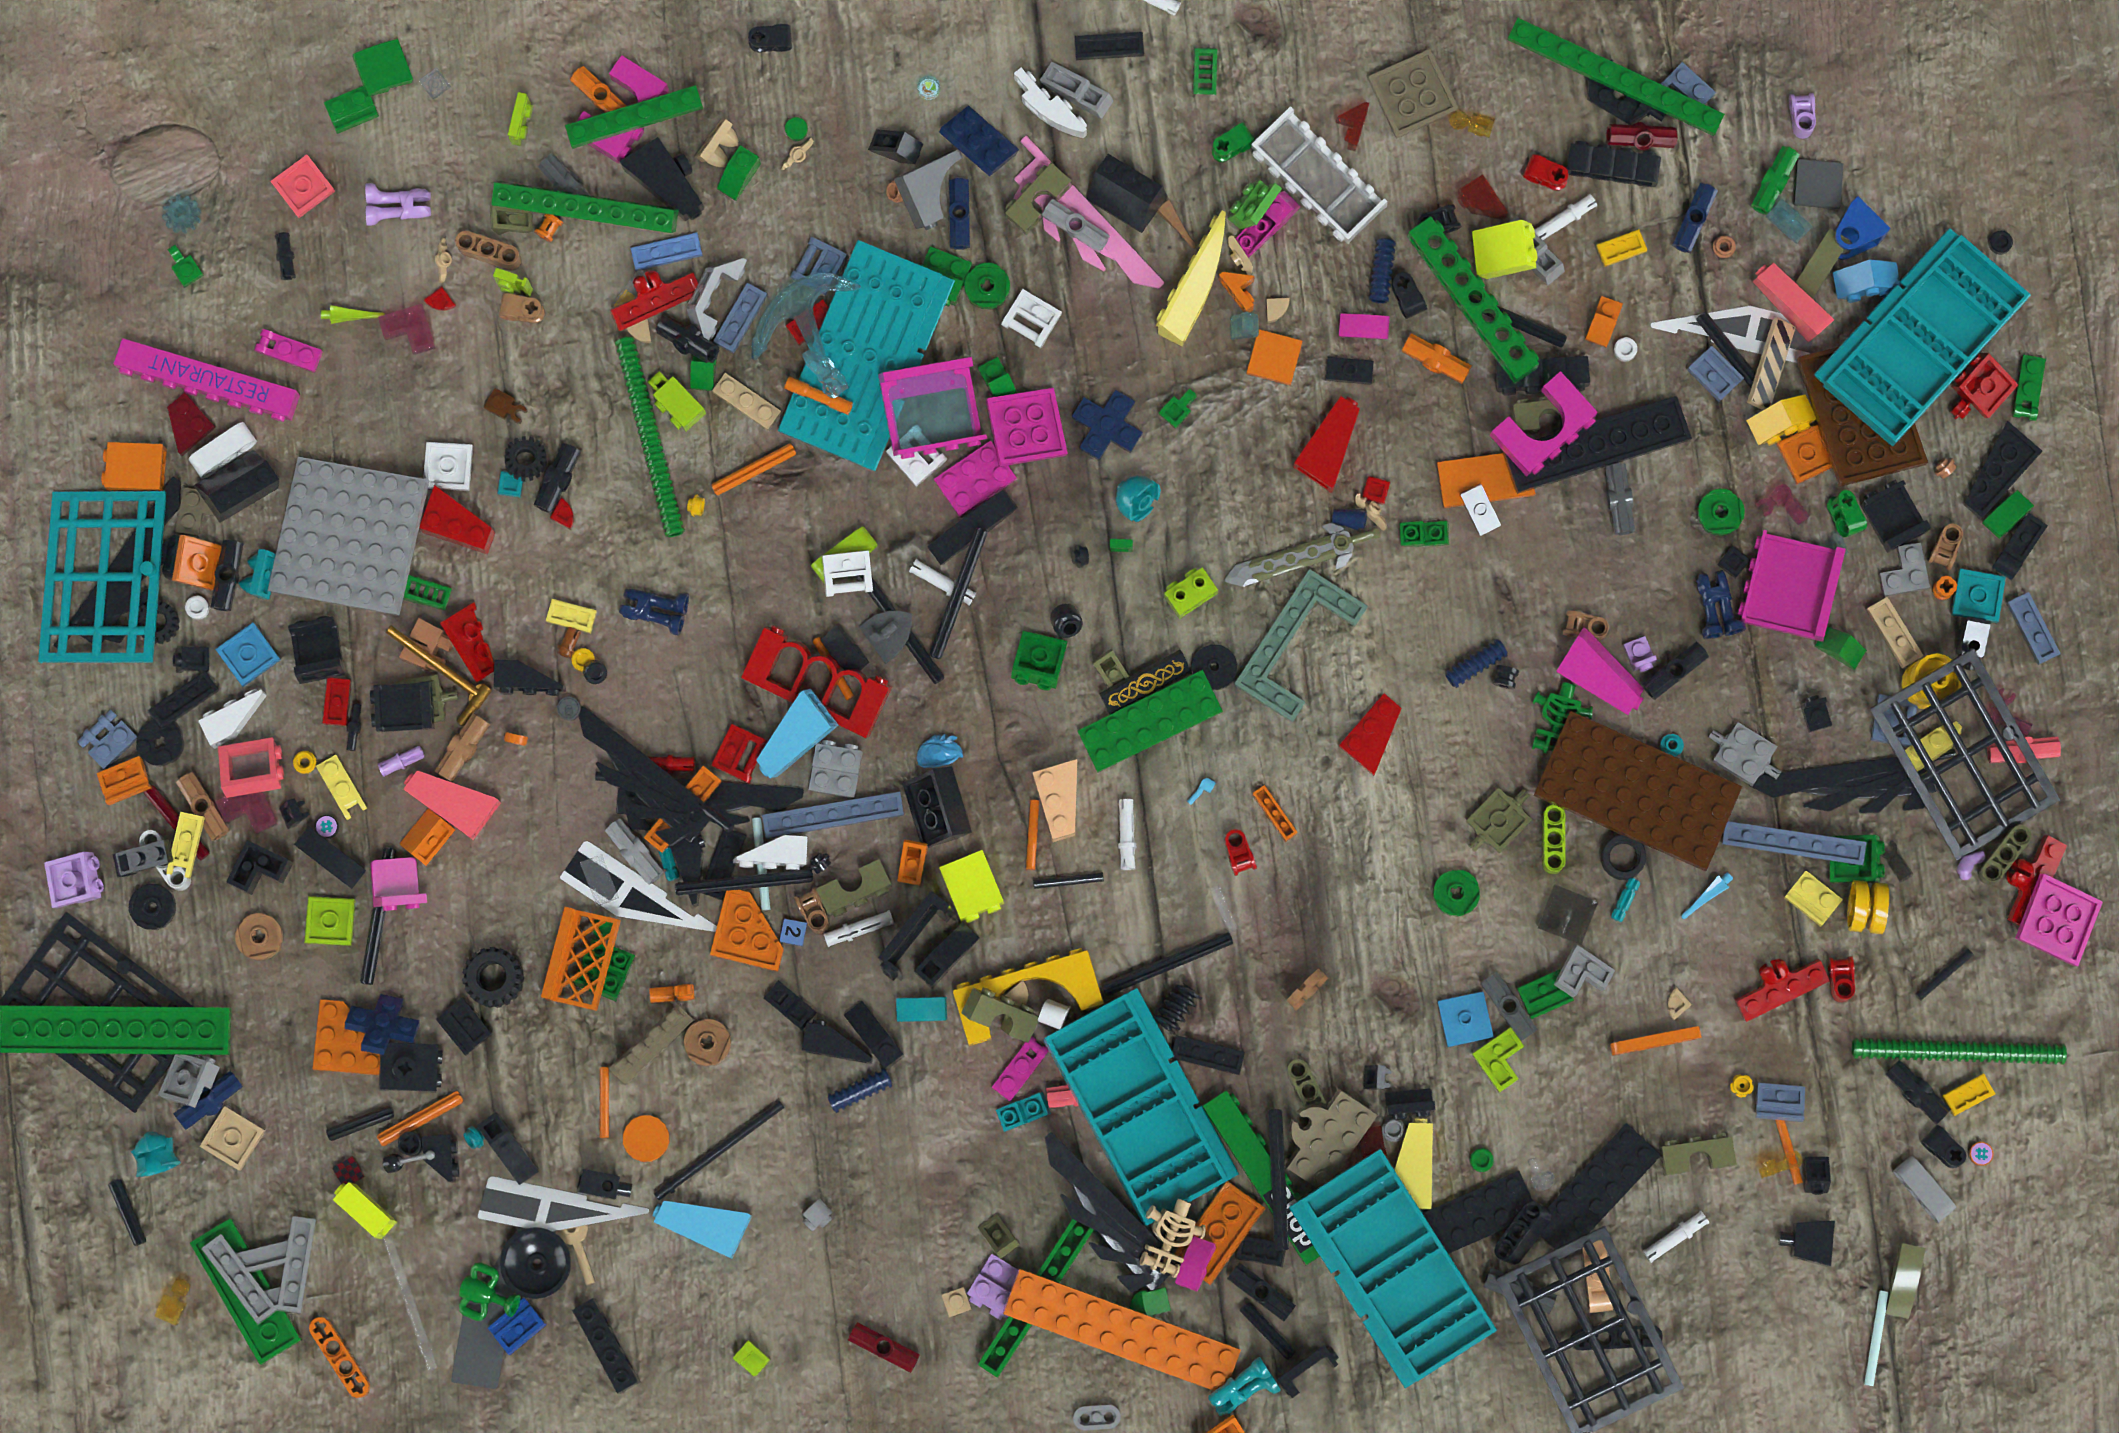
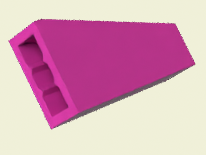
M1583 627L1556 672L1629 715L1632 708L1637 710L1644 698L1640 697L1644 688Z

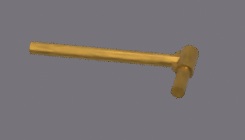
M390 625L385 633L469 693V705L456 721L464 727L472 713L481 707L492 690L483 683L476 686L472 685Z

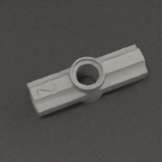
M1054 199L1048 203L1042 213V217L1066 231L1070 237L1078 239L1098 253L1103 250L1110 238V235L1086 221L1082 215L1074 213ZM1074 221L1082 224V227L1077 231L1069 227Z
M620 818L608 826L605 832L620 849L619 852L631 867H635L648 885L658 880L664 871L650 856L649 850L640 839L632 834L631 830Z

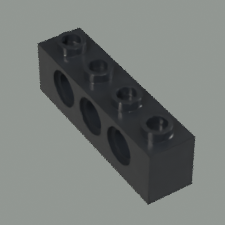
M592 1298L573 1309L575 1317L617 1394H621L639 1384L641 1381L597 1300Z

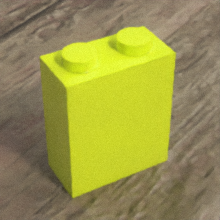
M1518 220L1472 231L1476 273L1478 276L1490 279L1536 268L1537 251L1534 248L1533 242L1535 231L1531 223Z
M983 850L939 867L961 921L966 920L969 923L979 919L978 914L986 911L988 914H991L1001 909L1000 905H1003L1004 901Z
M342 1183L334 1192L336 1196L333 1200L374 1238L383 1239L397 1223L389 1213L354 1183Z

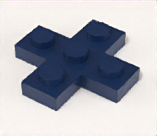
M1115 390L1103 409L1084 397L1072 415V419L1091 429L1082 442L1080 450L1098 461L1111 442L1131 453L1143 435V432L1124 421L1134 406L1135 401Z
M380 994L375 1010L351 1006L345 1021V1029L365 1033L361 1043V1051L384 1055L390 1039L414 1043L420 1027V1020L399 1016L403 1007L402 998Z

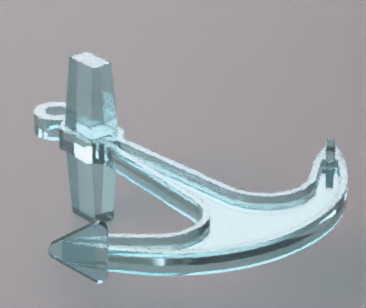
M830 273L813 274L793 282L773 299L762 315L755 337L752 339L751 358L757 360L767 350L769 339L779 322L787 318H793L810 349L802 354L807 367L817 375L818 381L823 384L822 391L830 398L838 397L841 392L849 387L845 377L834 367L833 361L825 355L813 314V305L817 297L825 291L859 290L861 286L844 277Z

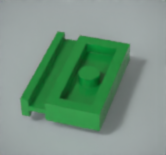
M364 86L324 102L337 134L379 117L371 96L367 97Z
M1560 969L1516 989L1531 1020L1574 1001L1573 997L1554 985Z

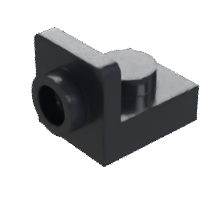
M181 646L177 649L172 659L173 666L176 667V673H182L183 671H209V647Z
M1819 695L1806 698V703L1801 706L1808 732L1811 733L1831 727L1832 722L1826 706L1827 698H1820Z
M1805 1157V1193H1812L1814 1195L1828 1193L1831 1184L1829 1157Z

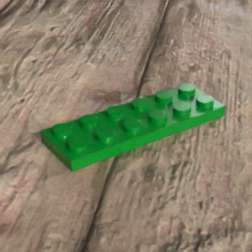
M1201 670L1078 730V733L1099 773L1222 713L1223 710L1204 671Z
M230 1218L190 1242V1245L258 1363L262 1365L299 1343L302 1339L288 1314L283 1311H276L257 1325L202 1251V1247L220 1234L235 1253L250 1250L233 1219ZM262 1270L250 1273L263 1291L272 1289Z

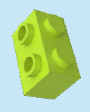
M1203 567L1199 570L1196 568L1190 570L1184 575L1186 579L1180 583L1174 581L1165 588L1167 591L1164 593V598L1179 619L1218 594L1217 587ZM1200 583V584H1202L1203 586L1198 587V586H1196V584ZM1182 596L1183 599L1179 600L1177 597Z

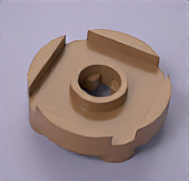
M263 913L251 914L242 920L243 922L236 930V945L248 958L262 961L273 957L281 950L283 931L280 924L273 917ZM257 931L265 934L262 943L253 939V936L257 935Z
M1317 969L1286 1001L1297 1011L1306 1002L1305 1000L1310 999L1329 977L1323 971Z
M704 1019L688 1028L684 1037V1046L689 1058L696 1064L715 1066L728 1056L731 1049V1037L723 1024L713 1019ZM708 1036L712 1037L713 1047L704 1049V1044L701 1043V1040L707 1039Z

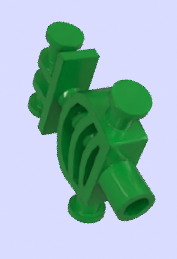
M1563 682L1559 695L1550 693L1548 698L1541 695L1540 691L1537 692L1532 703L1535 704L1536 702L1544 706L1541 712L1542 719L1552 726V732L1538 728L1535 735L1546 737L1547 739L1543 741L1537 739L1538 736H1535L1532 745L1533 750L1535 748L1541 749L1545 754L1547 750L1553 751L1555 746L1550 745V740H1558L1561 729L1564 727L1563 722L1567 720L1569 715L1566 714V711H1576V714L1588 717L1590 720L1592 719L1593 706L1583 708L1581 707V701L1573 699L1575 685ZM1549 703H1550L1551 705H1553L1555 708H1557L1558 710H1557V711L1554 710V709L1549 705ZM1547 712L1555 717V721L1548 717Z

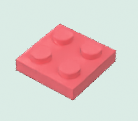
M307 154L270 181L298 218L335 192L334 188Z

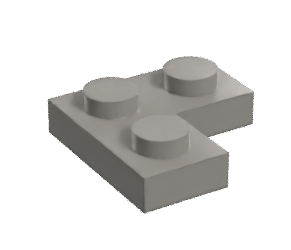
M1921 543L1898 546L1897 552L1901 569L1879 574L1883 597L1930 588Z
M1576 945L1572 948L1554 985L1571 997H1575L1578 994L1584 980L1600 991L1606 989L1615 970Z

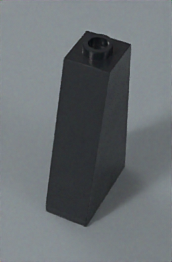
M658 137L620 161L623 170L669 208L679 209L678 216L684 221L688 219L694 220L702 214V210H704L703 203Z

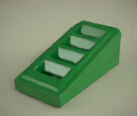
M1194 48L1193 94L1216 95L1218 49ZM1199 56H1212V61L1199 60ZM1199 65H1212V70L1199 69ZM1199 74H1212V79H1200ZM1198 83H1211V88H1198Z
M408 575L403 600L445 611L452 588ZM411 584L416 585L413 595L409 594ZM421 586L425 587L422 598L418 597ZM430 588L434 589L431 600H427ZM442 591L443 594L440 603H437L436 599L438 596V592Z

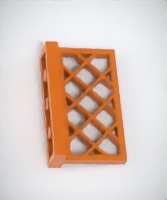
M564 907L541 998L597 1011L621 920ZM581 917L589 918L593 926L582 932L579 927ZM606 922L613 923L611 932L603 937L598 927ZM595 930L600 940L590 946L585 936ZM582 939L586 949L576 955L573 949L574 943ZM603 943L606 949L605 955L597 959L593 949ZM590 953L594 962L584 968L579 958ZM576 961L580 972L570 977L567 972L568 966ZM597 966L600 971L599 978L591 982L587 972ZM583 975L588 985L578 991L573 981ZM570 984L575 994L567 999L561 998L562 989ZM589 989L594 994L592 1004L584 1003L581 997Z

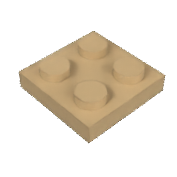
M224 1106L199 1147L241 1171L264 1135L265 1130Z

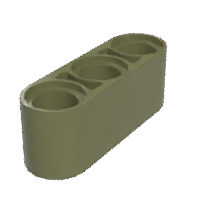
M2018 825L2008 831L1980 867L1978 877L1982 883L1991 885L2003 877L2030 842L2032 834L2028 827ZM2015 831L2023 834L2024 841L2022 843L2014 839ZM2001 849L2009 852L2010 858L2008 861L2000 857ZM1987 867L1995 870L1996 876L1994 879L1986 876L1985 870Z
M1300 1059L1290 1062L1287 1068V1075L1302 1106L1319 1105L1326 1107L1327 1103L1307 1063ZM1296 1064L1301 1065L1304 1068V1074L1300 1077L1294 1076L1291 1072L1292 1066ZM1304 1086L1313 1087L1315 1095L1311 1098L1304 1097L1302 1094Z

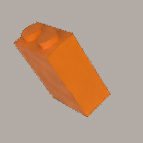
M107 442V449L103 451V461L106 462V469L102 472V485L108 491H163L165 486L167 448L163 444Z

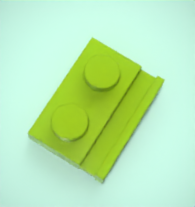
M518 92L508 131L509 140L513 145L520 146L522 139L525 140L528 127L525 125L527 118H531L533 105H531L526 93Z
M499 268L495 269L493 277L502 292L521 294L522 291L530 298L533 288L528 278L524 277L521 280L517 274Z

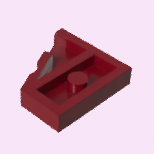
M185 392L167 407L177 450L181 456L186 454L216 428Z

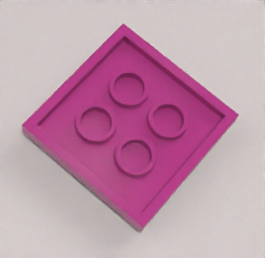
M1054 388L986 399L999 467L1063 457L1068 454Z
M2040 874L2015 939L2072 966H2079L2103 901L2046 874Z

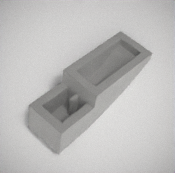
M1051 62L1040 79V82L1100 119L1103 118L1114 101L1108 92L1090 84L1089 80L1054 62Z
M1516 216L1510 222L1518 221L1520 219ZM1535 234L1533 242L1534 248L1537 251L1536 268L1531 270L1548 286L1563 274L1565 270L1563 263L1547 248V244Z

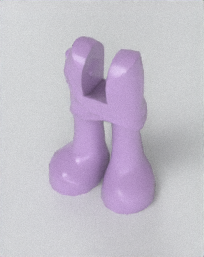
M366 183L367 226L376 225L380 220L400 217L401 220L431 216L430 207L413 206V202H425L431 199V192L426 189L415 188L410 191L383 192L379 191L375 184ZM400 203L402 207H377L373 205Z

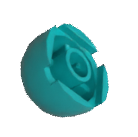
M1135 475L1123 480L1117 487L1116 505L1118 510L1131 521L1139 522L1143 520L1153 510L1154 507L1150 505L1154 499L1158 501L1160 497V485L1143 475Z

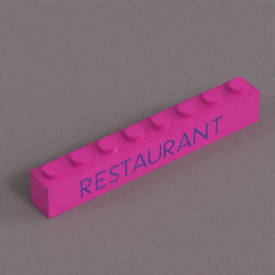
M123 338L114 361V365L119 369V373L123 375H140V379L146 382L154 383V380L163 382L162 385L164 387L174 390L176 387L184 389L185 393L197 396L200 393L206 395L205 398L210 401L219 402V400L228 402L227 405L240 409L241 406L250 408L249 412L262 416L263 413L270 414L272 419L284 422L285 419L292 421L300 397L297 390Z

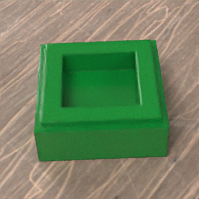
M1110 539V551L1133 552V539Z

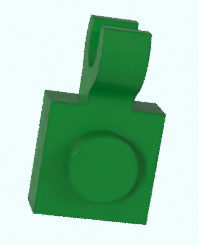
M176 245L167 249L177 263L171 268L184 288L204 276L191 255L184 258Z
M1189 388L1180 400L1173 396L1161 409L1159 415L1177 429L1191 413L1187 406L1196 399L1197 394Z

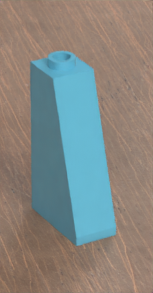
M811 689L803 690L799 693L756 760L760 765V771L770 779L782 774L839 726Z
M663 1201L662 1205L658 1203L652 1215L655 1217L654 1223L731 1259L752 1218V1215L748 1213Z

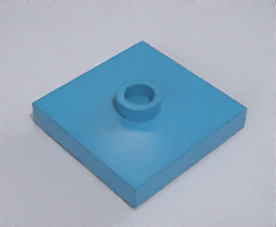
M254 622L215 649L242 687L281 660Z
M1484 992L1437 1001L1447 1048L1494 1038Z

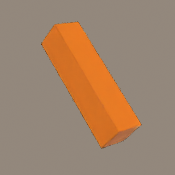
M1265 785L1252 793L1254 799L1285 842L1297 835L1298 832Z

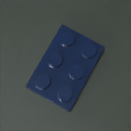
M969 105L944 124L939 131L942 136L989 177L1019 151L1014 144Z

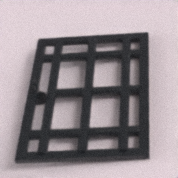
M1974 648L1870 708L1871 713L1957 861L2060 801ZM1968 662L1972 664L1978 675V678L1970 681L1962 667ZM1954 671L1963 687L1939 700L1931 684ZM1981 686L1985 687L2006 724L2002 729V735L1976 691ZM1923 690L1931 705L1912 717L1907 718L1899 703ZM1966 695L1970 698L1990 735L1966 748L1944 709ZM1890 708L1900 723L1893 728L1883 713ZM1935 713L1958 751V754L1936 767L1913 726ZM1903 732L1906 733L1927 772L1920 776L1897 738ZM2003 737L2007 740H2015L2033 771L2031 775L2024 776ZM1993 743L1998 747L2017 783L1995 796L1972 758L1973 755ZM1963 761L1986 800L1962 814L1941 777L1942 773ZM1930 780L1934 782L1954 817V820L1946 823L1924 785ZM2037 781L2046 794V797L2040 801L2030 786ZM2023 791L2031 806L2007 819L1999 804L2018 792ZM1991 809L1999 825L1976 838L1967 822ZM1957 828L1961 829L1968 842L1961 847L1952 834V831Z
M65 912L0 1000V1006H9L13 999L23 1006H43L58 986L84 1006L110 1007L122 990H125L146 1007H162L118 974L125 975L132 972L171 1001L167 1007H194L68 912ZM68 925L82 935L78 943L63 933ZM58 940L69 948L71 952L58 970L54 972L43 964L42 960ZM89 942H92L118 962L116 965L117 972L85 949ZM78 957H81L115 983L100 1005L63 978ZM37 970L48 978L49 982L33 1002L21 993L20 990L33 972ZM55 1053L134 1113L137 1112L138 1108L170 1067L175 1056L173 1054H149L160 1063L143 1084L129 1073L144 1054H132L122 1068L104 1054H88L116 1075L110 1083L74 1056L75 1054ZM123 1082H126L138 1091L133 1099L118 1089Z
M1606 1226L1502 1276L1496 1277L1571 1433H1593L1684 1389ZM1600 1239L1609 1256L1601 1260L1593 1245L1594 1242ZM1584 1247L1592 1264L1567 1276L1559 1259ZM1551 1263L1559 1280L1534 1292L1526 1275ZM1614 1265L1631 1300L1627 1305V1309L1633 1315L1638 1314L1659 1357L1658 1359L1650 1362L1605 1270L1606 1267ZM1597 1273L1617 1315L1592 1327L1572 1284ZM1518 1280L1525 1294L1524 1297L1518 1300L1509 1283ZM1563 1289L1583 1332L1559 1343L1538 1300ZM1528 1305L1531 1306L1550 1345L1549 1348L1543 1351L1522 1311V1308ZM1622 1324L1642 1366L1617 1378L1597 1335ZM1588 1340L1608 1383L1584 1394L1563 1351ZM1553 1356L1556 1357L1575 1396V1399L1566 1402L1546 1361ZM1664 1367L1671 1382L1662 1387L1655 1370ZM1646 1375L1654 1392L1629 1403L1622 1386ZM1613 1391L1620 1404V1408L1596 1419L1589 1402ZM1580 1407L1587 1421V1424L1581 1427L1578 1426L1571 1412Z

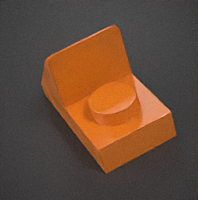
M1228 272L1220 273L1219 282L1244 314L1248 315L1254 309V299L1247 290L1244 292L1243 289L1252 284L1255 277Z
M1601 296L1585 340L1607 348L1623 303Z
M904 839L897 881L920 886L924 863L928 853V844Z

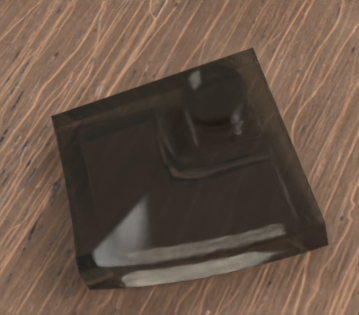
M1554 884L1538 929L1582 946L1599 902Z

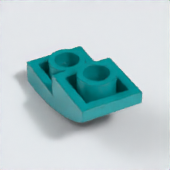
M947 997L896 998L897 1022L947 1020Z
M1043 1092L996 1110L1004 1132L1051 1114Z

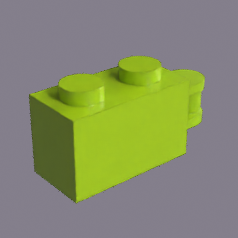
M658 371L647 381L655 391L653 394L656 400L654 405L661 413L666 411L672 417L669 421L678 430L682 428L687 432L706 414L705 409L674 377L668 380ZM663 381L665 384L659 389L657 385Z

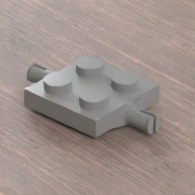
M1737 722L1732 732L1726 735V737L1715 730L1710 734L1709 738L1720 744L1719 752L1714 758L1713 763L1750 786H1753L1758 777L1764 774V772L1775 779L1780 775L1781 771L1770 765L1771 757L1778 746Z

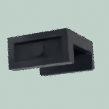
M1904 480L1889 482L1884 486L1885 490L1879 493L1876 490L1864 496L1865 500L1860 505L1887 553L1927 533L1931 529L1929 522L1922 519L1905 489L1906 483Z
M321 616L316 620L297 621L292 625H288L296 665L294 673L299 684L345 675L338 625L333 616Z
M432 682L373 685L374 690H370V702L374 704L375 713L371 714L372 727H376V732L435 729Z
M388 1043L385 1054L380 1055L379 1091L436 1093L437 1087L441 1088L442 1074L437 1073L438 1064H442L443 1051L438 1050V1044ZM401 1057L411 1058L417 1066L414 1077L405 1082L397 1080L392 1073L394 1063Z
M1323 1345L1276 1379L1290 1399L1300 1393L1292 1380L1322 1358H1326L1332 1368L1338 1365L1336 1360L1339 1357L1331 1346L1326 1348Z

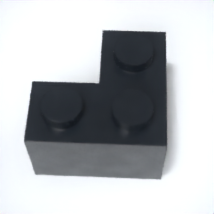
M247 840L226 883L252 895L262 874L283 884L293 862Z

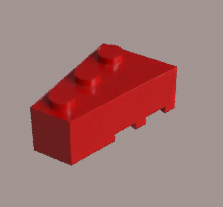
M434 485L419 526L422 533L488 555L495 536L494 530Z

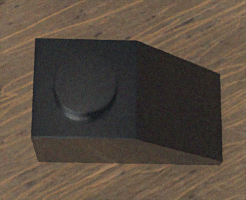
M876 129L868 150L899 163L916 164L923 143L903 131Z

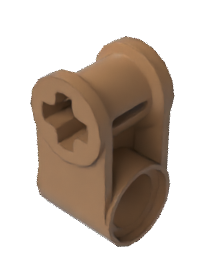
M510 293L503 294L499 312L500 318L529 323H539L544 319L545 310L537 299ZM534 307H536L537 311H533V313L530 314L529 310L532 311Z
M1948 524L1940 531L1930 553L1929 563L1935 562L1946 566L1947 570H1951L1963 538V531L1959 525ZM1946 530L1955 532V541H1950L1946 538Z
M1567 611L1568 621L1566 629L1563 630V635L1577 638L1584 627L1598 641L1606 638L1609 624L1604 618L1587 615L1578 611ZM1577 621L1576 628L1574 629V622ZM1595 624L1602 625L1604 632L1602 634H1595L1592 631V626Z
M815 887L809 893L800 897H794L802 916L804 915L812 932L815 934L825 933L829 929L830 922ZM816 917H822L825 919L823 926L817 928L812 925L813 920Z

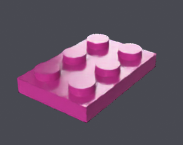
M991 441L934 478V482L960 518L1017 480L1009 466L999 467L996 448Z

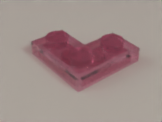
M422 304L378 317L385 340L407 334L414 355L436 348Z
M264 792L229 798L224 797L215 801L225 823L247 814L256 834L278 824Z

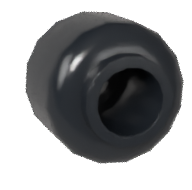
M1061 604L1051 612L1050 621L1058 636L1070 638L1078 634L1082 629L1083 621L1078 609L1074 605Z

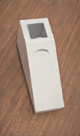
M253 689L244 695L245 698L239 701L236 699L231 700L223 705V709L217 712L211 710L203 715V719L199 720V723L209 744L214 749L237 737L265 699L266 694L264 691Z
M781 836L733 859V863H739V867L753 868V864H762L764 869H777L778 865L786 866V870H800V867L806 865L807 837Z

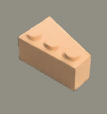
M1077 759L1033 772V778L1053 842L1075 836Z

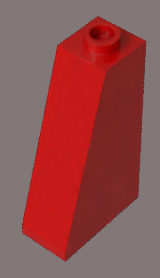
M1340 396L1293 466V468L1330 493L1334 490L1360 410L1357 407L1358 403L1350 397L1345 399Z

